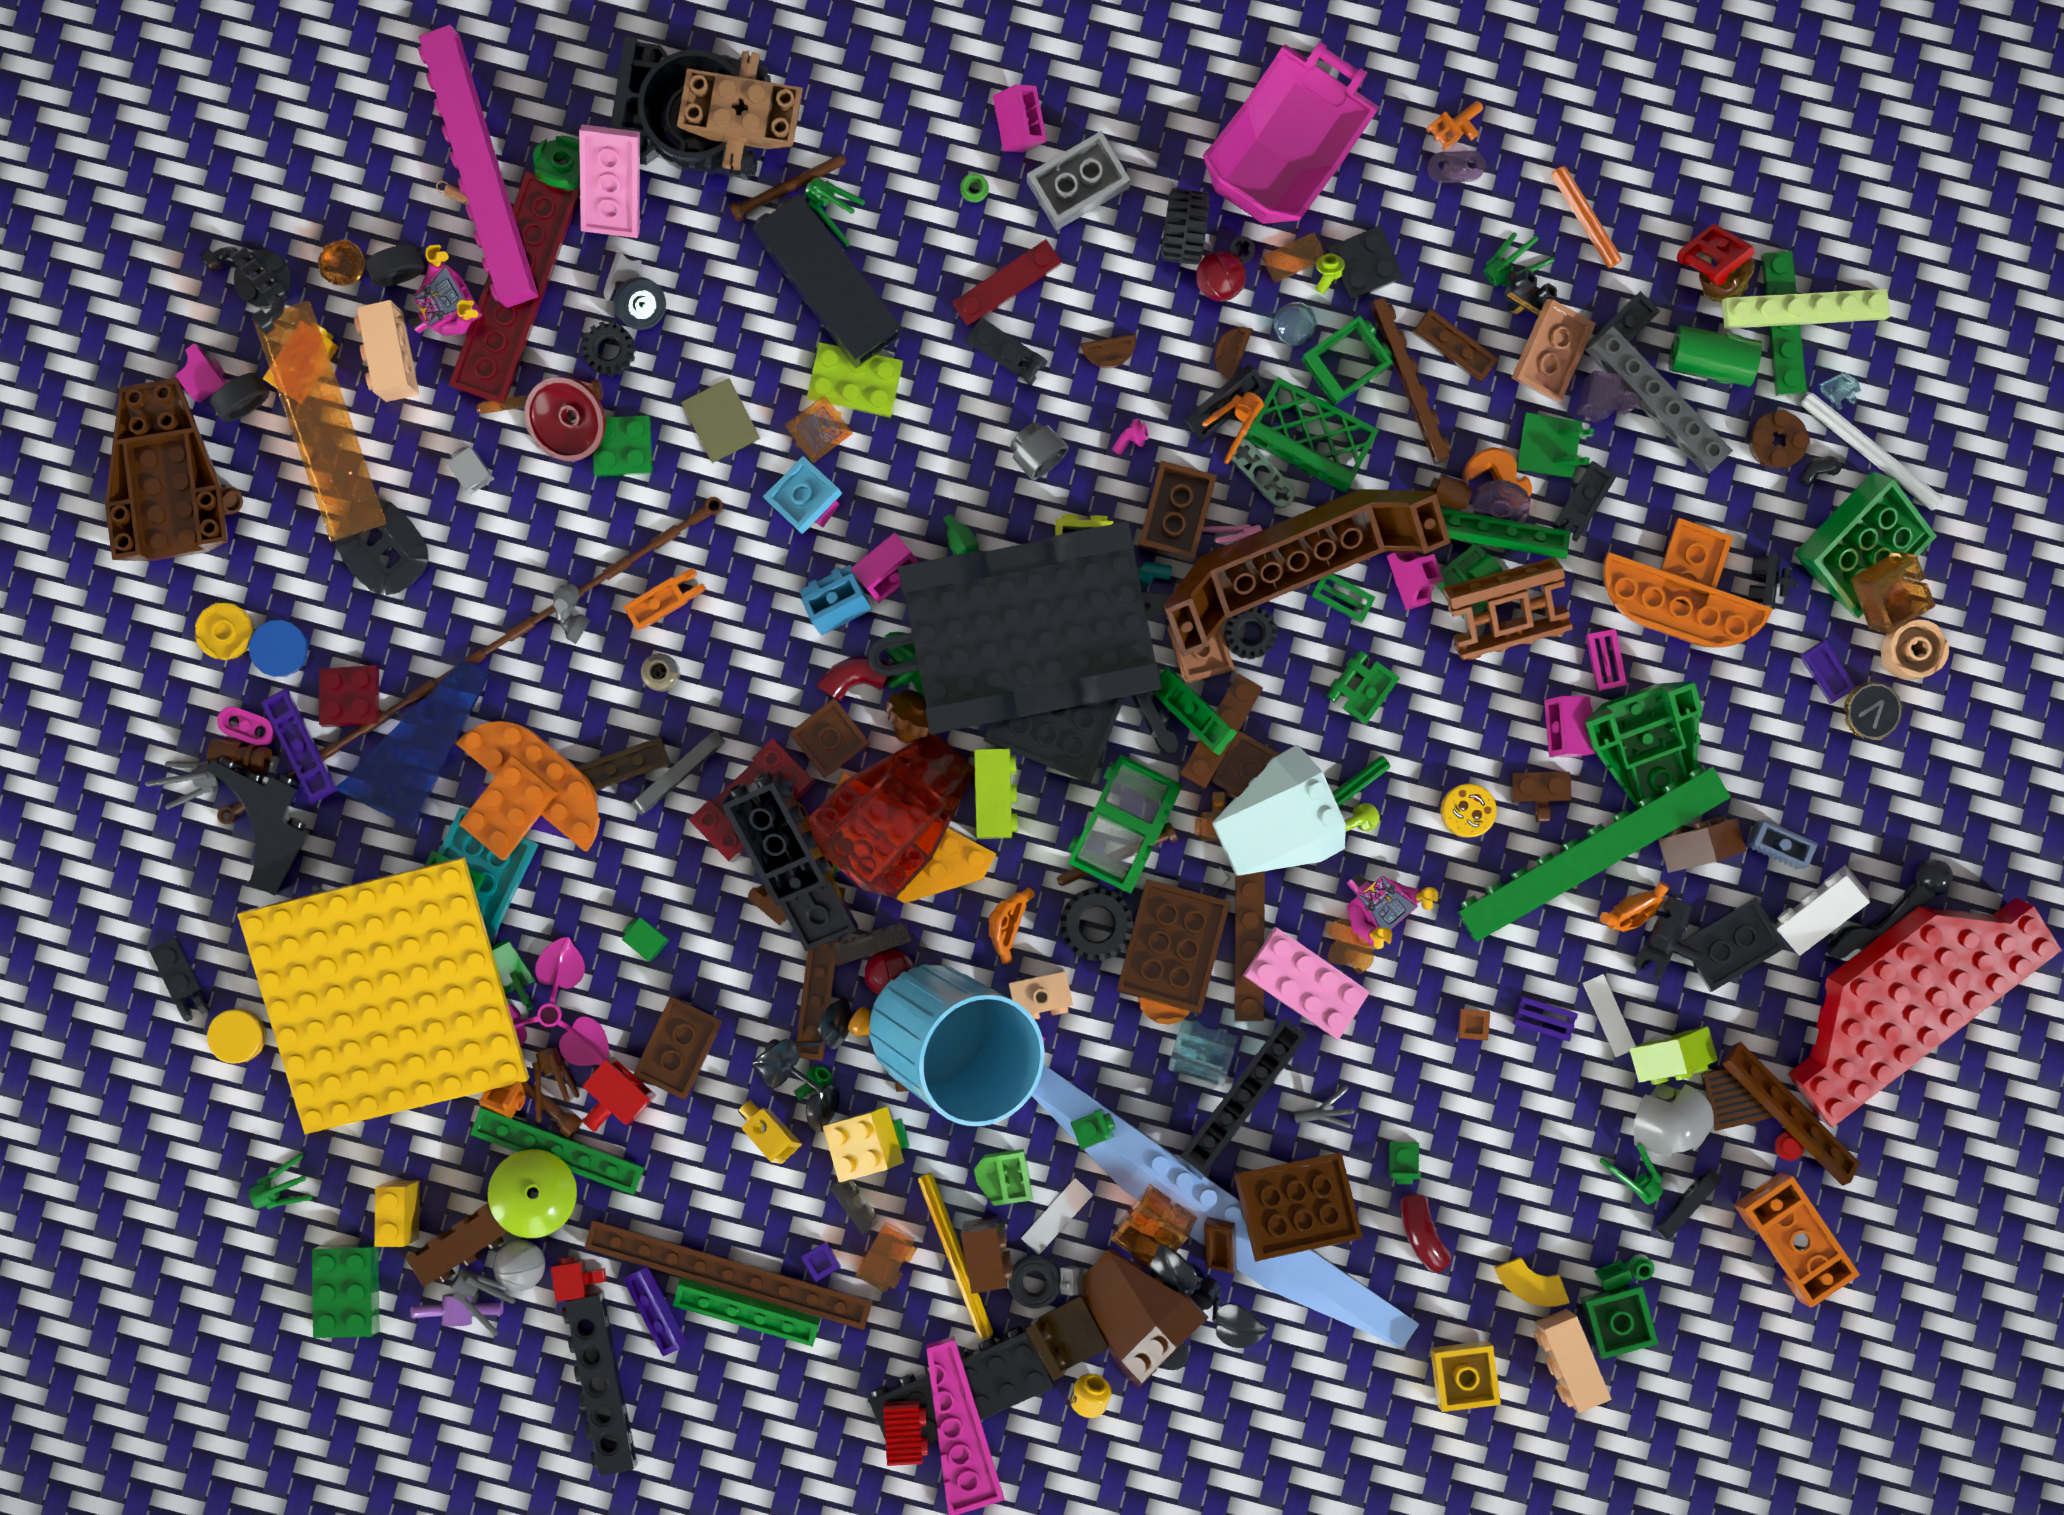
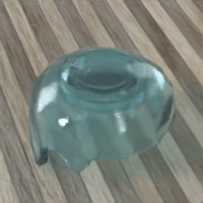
M1290 302L1282 306L1274 318L1276 335L1278 339L1287 345L1300 346L1309 342L1317 328L1315 313L1311 307L1303 302Z

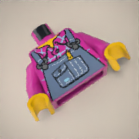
M440 244L430 245L426 248V258L429 261L427 273L413 298L420 312L410 318L409 322L418 333L430 327L441 335L464 334L467 332L471 322L480 318L482 313L460 274L449 266L443 265V262L447 261L449 257L447 252H440Z
M1359 872L1347 882L1348 886L1357 895L1347 905L1352 930L1354 933L1365 938L1370 946L1374 945L1376 949L1383 948L1384 941L1388 944L1391 943V929L1418 907L1417 903L1421 902L1423 909L1430 910L1433 908V901H1438V891L1435 888L1427 887L1421 891L1390 880L1386 876H1381L1370 885Z

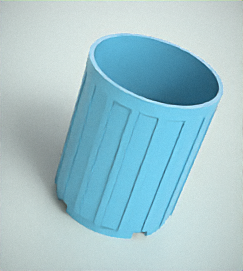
M920 965L901 973L895 980L892 979L883 988L874 1003L870 1017L869 1037L876 1054V1060L889 1072L888 1074L945 1118L967 1126L994 1124L1018 1111L1035 1091L1044 1066V1043L1036 1021L1023 1006L970 976L947 965Z

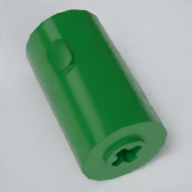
M1679 325L1671 344L1668 369L1672 372L1712 379V381L1718 383H1732L1750 387L1758 372L1762 342L1730 332L1725 334Z

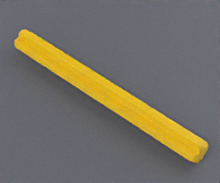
M927 1173L920 1176L918 1182L977 1336L980 1340L986 1339L993 1335V1329L979 1293L971 1294L963 1251L932 1173Z

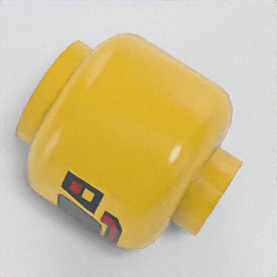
M1082 1375L1077 1379L1070 1396L1072 1408L1083 1417H1099L1105 1412L1111 1397V1387L1100 1375Z

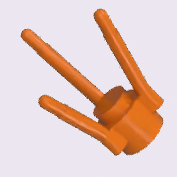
M1252 392L1245 393L1243 397L1235 395L1231 402L1202 422V425L1206 427L1233 407L1236 409L1235 416L1244 422L1224 459L1225 464L1230 462L1253 420L1264 407L1262 399Z

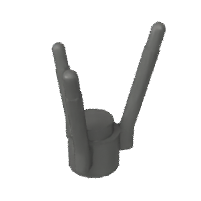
M209 760L202 762L167 761L165 763L166 767L196 769L192 770L191 774L146 781L145 785L149 787L192 780L195 787H201L167 803L165 807L170 809L204 793L214 792V786L220 785V779L206 771L210 763Z
M462 1267L450 1286L451 1289L456 1291L453 1297L462 1302L494 1336L498 1335V1331L466 1296L473 1297L478 1289H481L512 1304L515 1302V1299L495 1289L498 1288L503 1291L507 1289L499 1282Z

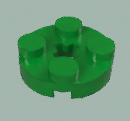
M556 136V140L547 142V139L541 141L533 153V167L536 179L547 185L563 188L567 191L575 190L578 184H580V141L569 136ZM562 159L567 160V164L560 165L555 162H560Z

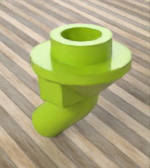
M1331 253L1325 254L1316 262V269L1324 275L1315 287V290L1323 295L1332 281L1342 276L1345 263L1340 256Z
M1363 803L1353 809L1352 817L1344 820L1346 823L1345 832L1355 827L1369 832L1378 826L1380 816L1375 806L1370 803Z

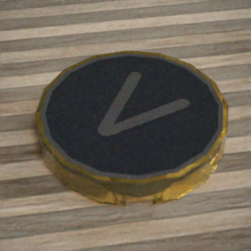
M1869 682L1858 685L1849 693L1844 703L1846 725L1855 735L1864 739L1878 740L1889 736L1897 728L1901 720L1902 704L1899 696L1893 688L1883 683Z

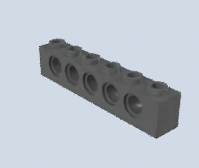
M1614 326L1605 329L1585 349L1703 473L1713 471L1733 451Z

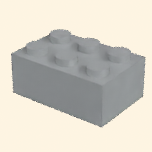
M1102 131L1027 173V184L1055 231L1128 190L1131 181Z

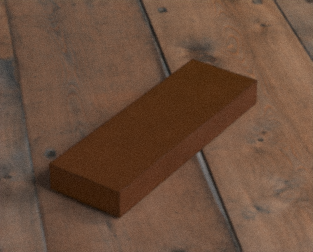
M1431 308L1412 332L1479 383H1482L1499 360V358Z

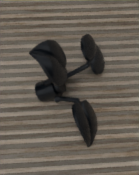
M844 996L832 1003L823 1012L818 1024V1034L821 1038L819 1041L797 1042L789 1039L781 1041L772 1039L767 1044L765 1051L752 1061L764 1082L770 1087L777 1088L781 1086L792 1072L815 1090L816 1094L812 1095L806 1104V1118L811 1129L817 1133L823 1130L822 1126L830 1123L839 1105L838 1090L830 1084L825 1085L821 1089L819 1085L793 1066L800 1059V1052L797 1050V1047H819L827 1044L828 1048L836 1049L844 1042L849 1033L848 1025L852 1018L849 1002Z
M1160 1243L1150 1266L1151 1277H1159L1164 1280V1285L1177 1293L1180 1290L1185 1294L1193 1292L1191 1299L1202 1310H1208L1213 1305L1212 1320L1218 1324L1216 1335L1224 1344L1233 1348H1246L1254 1345L1264 1337L1269 1326L1260 1322L1249 1310L1241 1305L1226 1303L1218 1309V1304L1221 1301L1219 1298L1221 1293L1220 1284L1215 1279L1209 1277L1203 1278L1198 1282L1194 1268L1175 1250L1164 1243ZM1183 1342L1158 1368L1178 1370L1185 1366L1189 1359V1350L1186 1344Z

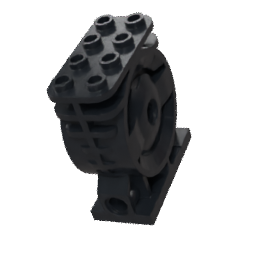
M625 36L610 128L640 132V164L648 165L654 159L660 157L670 165L683 171L692 173L708 172L709 175L714 176L716 173L724 174L727 178L739 176L742 177V180L749 181L750 177L755 176L757 172L758 160L755 159V148L757 147L744 145L741 169L733 170L734 167L731 165L730 170L722 166L727 142L707 150L720 141L709 140L677 127L684 87H680L685 83L687 69L736 77L739 76L742 57L739 60L730 59L729 55L720 57L702 50H685L668 55L661 45L638 42L636 37ZM759 60L756 80L771 82V75H768V67H765L763 60ZM640 78H645L644 81H643V83H642V85H641L640 92H639V94H638L639 83H640V82H639V79H640ZM674 91L676 92L667 104L666 123L671 135L680 143L679 151L676 150V146L666 136L662 124V113L665 103ZM746 108L738 109L736 111L737 115H741L742 111L746 110ZM638 113L644 130L632 128L634 116Z

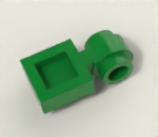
M1637 1254L1626 1263L1619 1260L1594 1272L1597 1281L1607 1292L1623 1288L1626 1283L1633 1281L1632 1276L1638 1280L1649 1279L1654 1273V1264L1646 1255Z

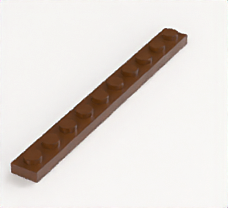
M595 1219L592 1220L584 1249L645 1267L648 1266L652 1269L862 1330L865 1329L873 1300Z

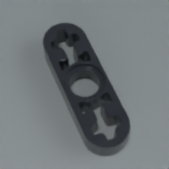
M1711 1167L1705 1169L1661 1217L1654 1230L1665 1240L1672 1237L1719 1185L1722 1177Z

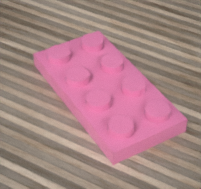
M582 124L579 130L581 231L638 238L640 232V132Z
M1274 927L1243 974L1244 977L1336 1040L1340 1039L1370 991L1277 927Z

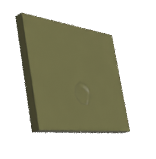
M730 378L681 402L712 464L761 439Z

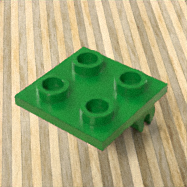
M1526 412L1519 447L1517 470L1573 479L1575 467L1588 465L1590 459L1589 457L1579 458V455H1577L1579 439L1593 436L1594 429H1583L1581 421Z
M507 939L491 947L505 994L516 989L523 1006L525 1005L526 1010L530 1011L533 1009V1005L525 986L534 982L535 979L510 940Z

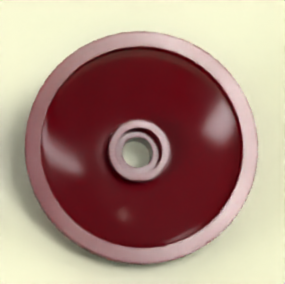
M554 376L538 383L529 393L524 410L525 423L531 438L543 452L558 460L577 461L591 455L600 446L606 430L605 413L600 400L587 385L572 377ZM571 410L576 413V417L571 414Z

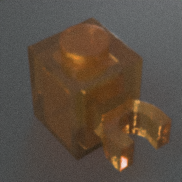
M1213 792L1212 812H1201L1200 818H1195L1194 835L1200 836V842H1220L1212 822L1224 811V792Z

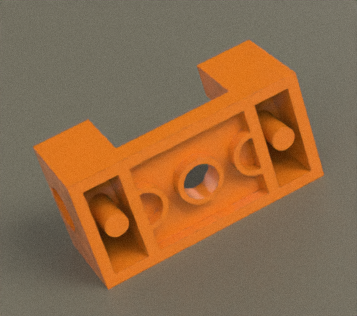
M1780 1172L1733 1204L1749 1229L1760 1234L1787 1274L1783 1279L1800 1303L1812 1308L1860 1275L1793 1176ZM1804 1233L1808 1238V1244L1805 1248L1798 1250L1795 1248L1793 1240L1797 1234Z

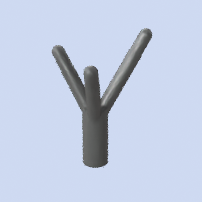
M1342 1087L1318 1108L1294 1111L1296 1123L1322 1119L1350 1128L1351 1124L1349 1122L1332 1116L1353 1114L1355 1112L1353 1108L1326 1110L1348 1091V1087Z

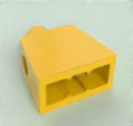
M751 1100L738 1110V1113L747 1122L743 1125L742 1130L770 1162L783 1164L803 1145L771 1110L766 1108L759 1110ZM766 1123L767 1128L766 1131L763 1133L762 1127Z

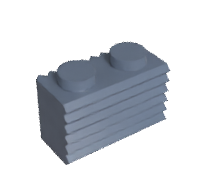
M1767 820L1756 821L1746 843L1747 848L1757 850L1758 853L1762 852L1763 855L1773 857L1774 860L1789 864L1790 867H1795V869H1805L1809 866L1818 843Z

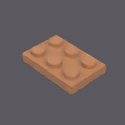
M1546 299L1511 378L1555 402H1561L1596 323L1553 299Z

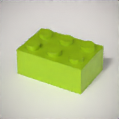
M1010 749L975 750L977 839L1012 838V832H1018L1017 814H1012L1011 803H1017V784L1011 785V774H1016V755H1010Z

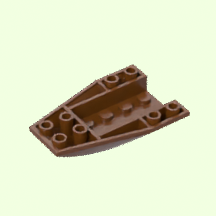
M177 378L123 386L119 389L105 499L113 560L157 561L206 553L228 542L221 484Z

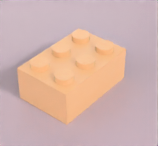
M391 300L356 307L358 316L354 317V323L358 334H362L364 344L360 345V352L363 361L368 363L369 372L365 374L369 390H373L376 395L386 402L420 395L403 312Z
M1564 1309L1535 1321L1537 1330L1533 1331L1539 1347H1543L1549 1356L1545 1358V1362L1550 1374L1559 1380L1560 1385H1557L1556 1389L1562 1402H1565L1568 1408L1572 1406L1578 1413H1581L1612 1400L1577 1316L1568 1309Z

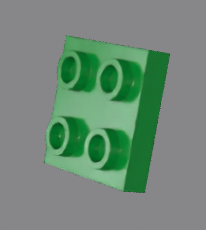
M1474 543L1441 570L1444 581L1436 586L1444 595L1443 587L1501 572L1503 569L1490 554L1485 553L1478 543ZM1485 600L1470 604L1473 615L1481 613L1486 609Z

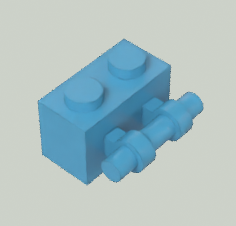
M851 565L842 569L838 567L832 570V574L819 581L814 579L808 582L809 586L799 590L807 614L821 636L873 610L861 584L850 569L852 568Z

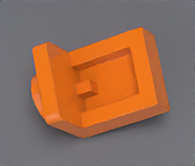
M515 1081L514 1085L485 1091L479 1103L481 1107L512 1119L516 1110L520 1111L523 1107L526 1095L522 1083Z

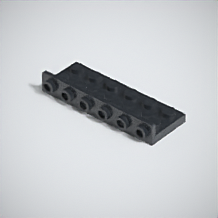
M1021 1326L1006 1331V1337L995 1341L993 1337L979 1343V1349L968 1353L967 1349L959 1352L980 1420L1054 1388L1041 1357L1026 1329H1022ZM929 1365L924 1368L925 1373L915 1377L914 1373L898 1379L899 1384L888 1389L887 1385H883L871 1391L872 1396L868 1397L867 1403L873 1410L884 1438V1402L920 1400V1408H926L927 1422L926 1426H921L922 1438L927 1437L928 1443L938 1439Z

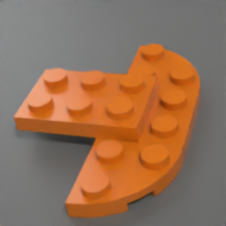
M1681 518L1676 519L1660 569L1607 552L1603 565L1605 588L1610 600L1623 616L1640 626L1702 647L1725 648L1749 639L1764 626L1773 610L1771 607L1716 589L1733 536Z
M498 721L479 725L465 733L456 742L461 749L495 776L459 825L498 858L506 860L540 815L583 851L590 849L600 824L596 791L585 774L540 736L524 726Z

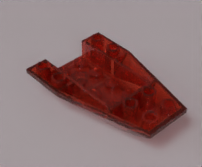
M929 733L927 737H921L843 781L808 817L807 821L820 852L864 891L897 898L932 860L975 773V767L937 734L930 735Z

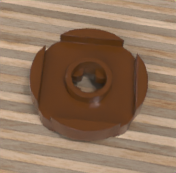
M1786 410L1765 414L1754 423L1750 431L1749 447L1751 454L1757 462L1768 468L1783 469L1794 465L1804 456L1810 443V437L1804 423L1797 416ZM1774 433L1782 434L1785 437L1784 447L1780 444L1777 446L1773 445Z

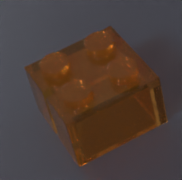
M1895 551L1850 579L1869 629L1891 634L1901 626L1906 625L1936 606L1928 584L1920 582L1925 579L1916 555Z
M1149 1184L1121 1218L1110 1240L1150 1267L1160 1243H1164L1177 1252L1188 1239L1197 1217L1177 1203L1174 1206L1169 1204L1171 1199Z

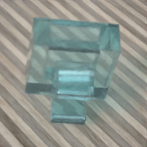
M1845 372L1819 384L1822 395L1830 399L1832 406L1838 410H1842L1841 400L1845 398L1852 404L1856 403L1855 393L1861 391L1858 380Z

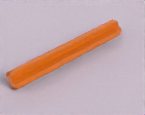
M1565 166L1557 168L1551 174L1556 185L1608 268L1616 266L1622 261V257L1568 169Z

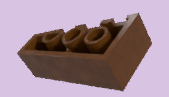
M487 1203L473 1214L453 1225L449 1230L427 1242L422 1248L407 1255L405 1259L423 1287L437 1279L442 1283L456 1274L453 1268L463 1263L467 1267L479 1259L480 1256L477 1252L486 1246L491 1251L503 1243L504 1239L502 1236L508 1233V1231L495 1220L489 1203Z

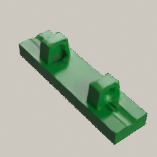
M1166 667L1159 675L1161 689L1152 691L1153 694L1210 750L1220 755L1238 732L1193 689L1184 683L1173 670Z

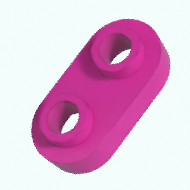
M226 707L217 717V725L221 732L253 745H268L273 741L276 734L269 719L237 707ZM236 716L239 723L237 726L232 727L230 721ZM263 726L266 731L265 735L259 737L257 730Z

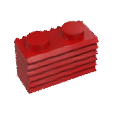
M920 1400L884 1402L887 1466L922 1464L923 1456L928 1455V1438H922L921 1426L927 1425L926 1408H920Z

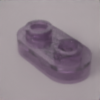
M1476 151L1439 152L1430 159L1427 170L1430 178L1438 183L1473 182L1483 175L1486 169V161ZM1474 161L1477 167L1470 169L1467 166V162ZM1445 162L1448 165V169L1441 170L1438 163Z

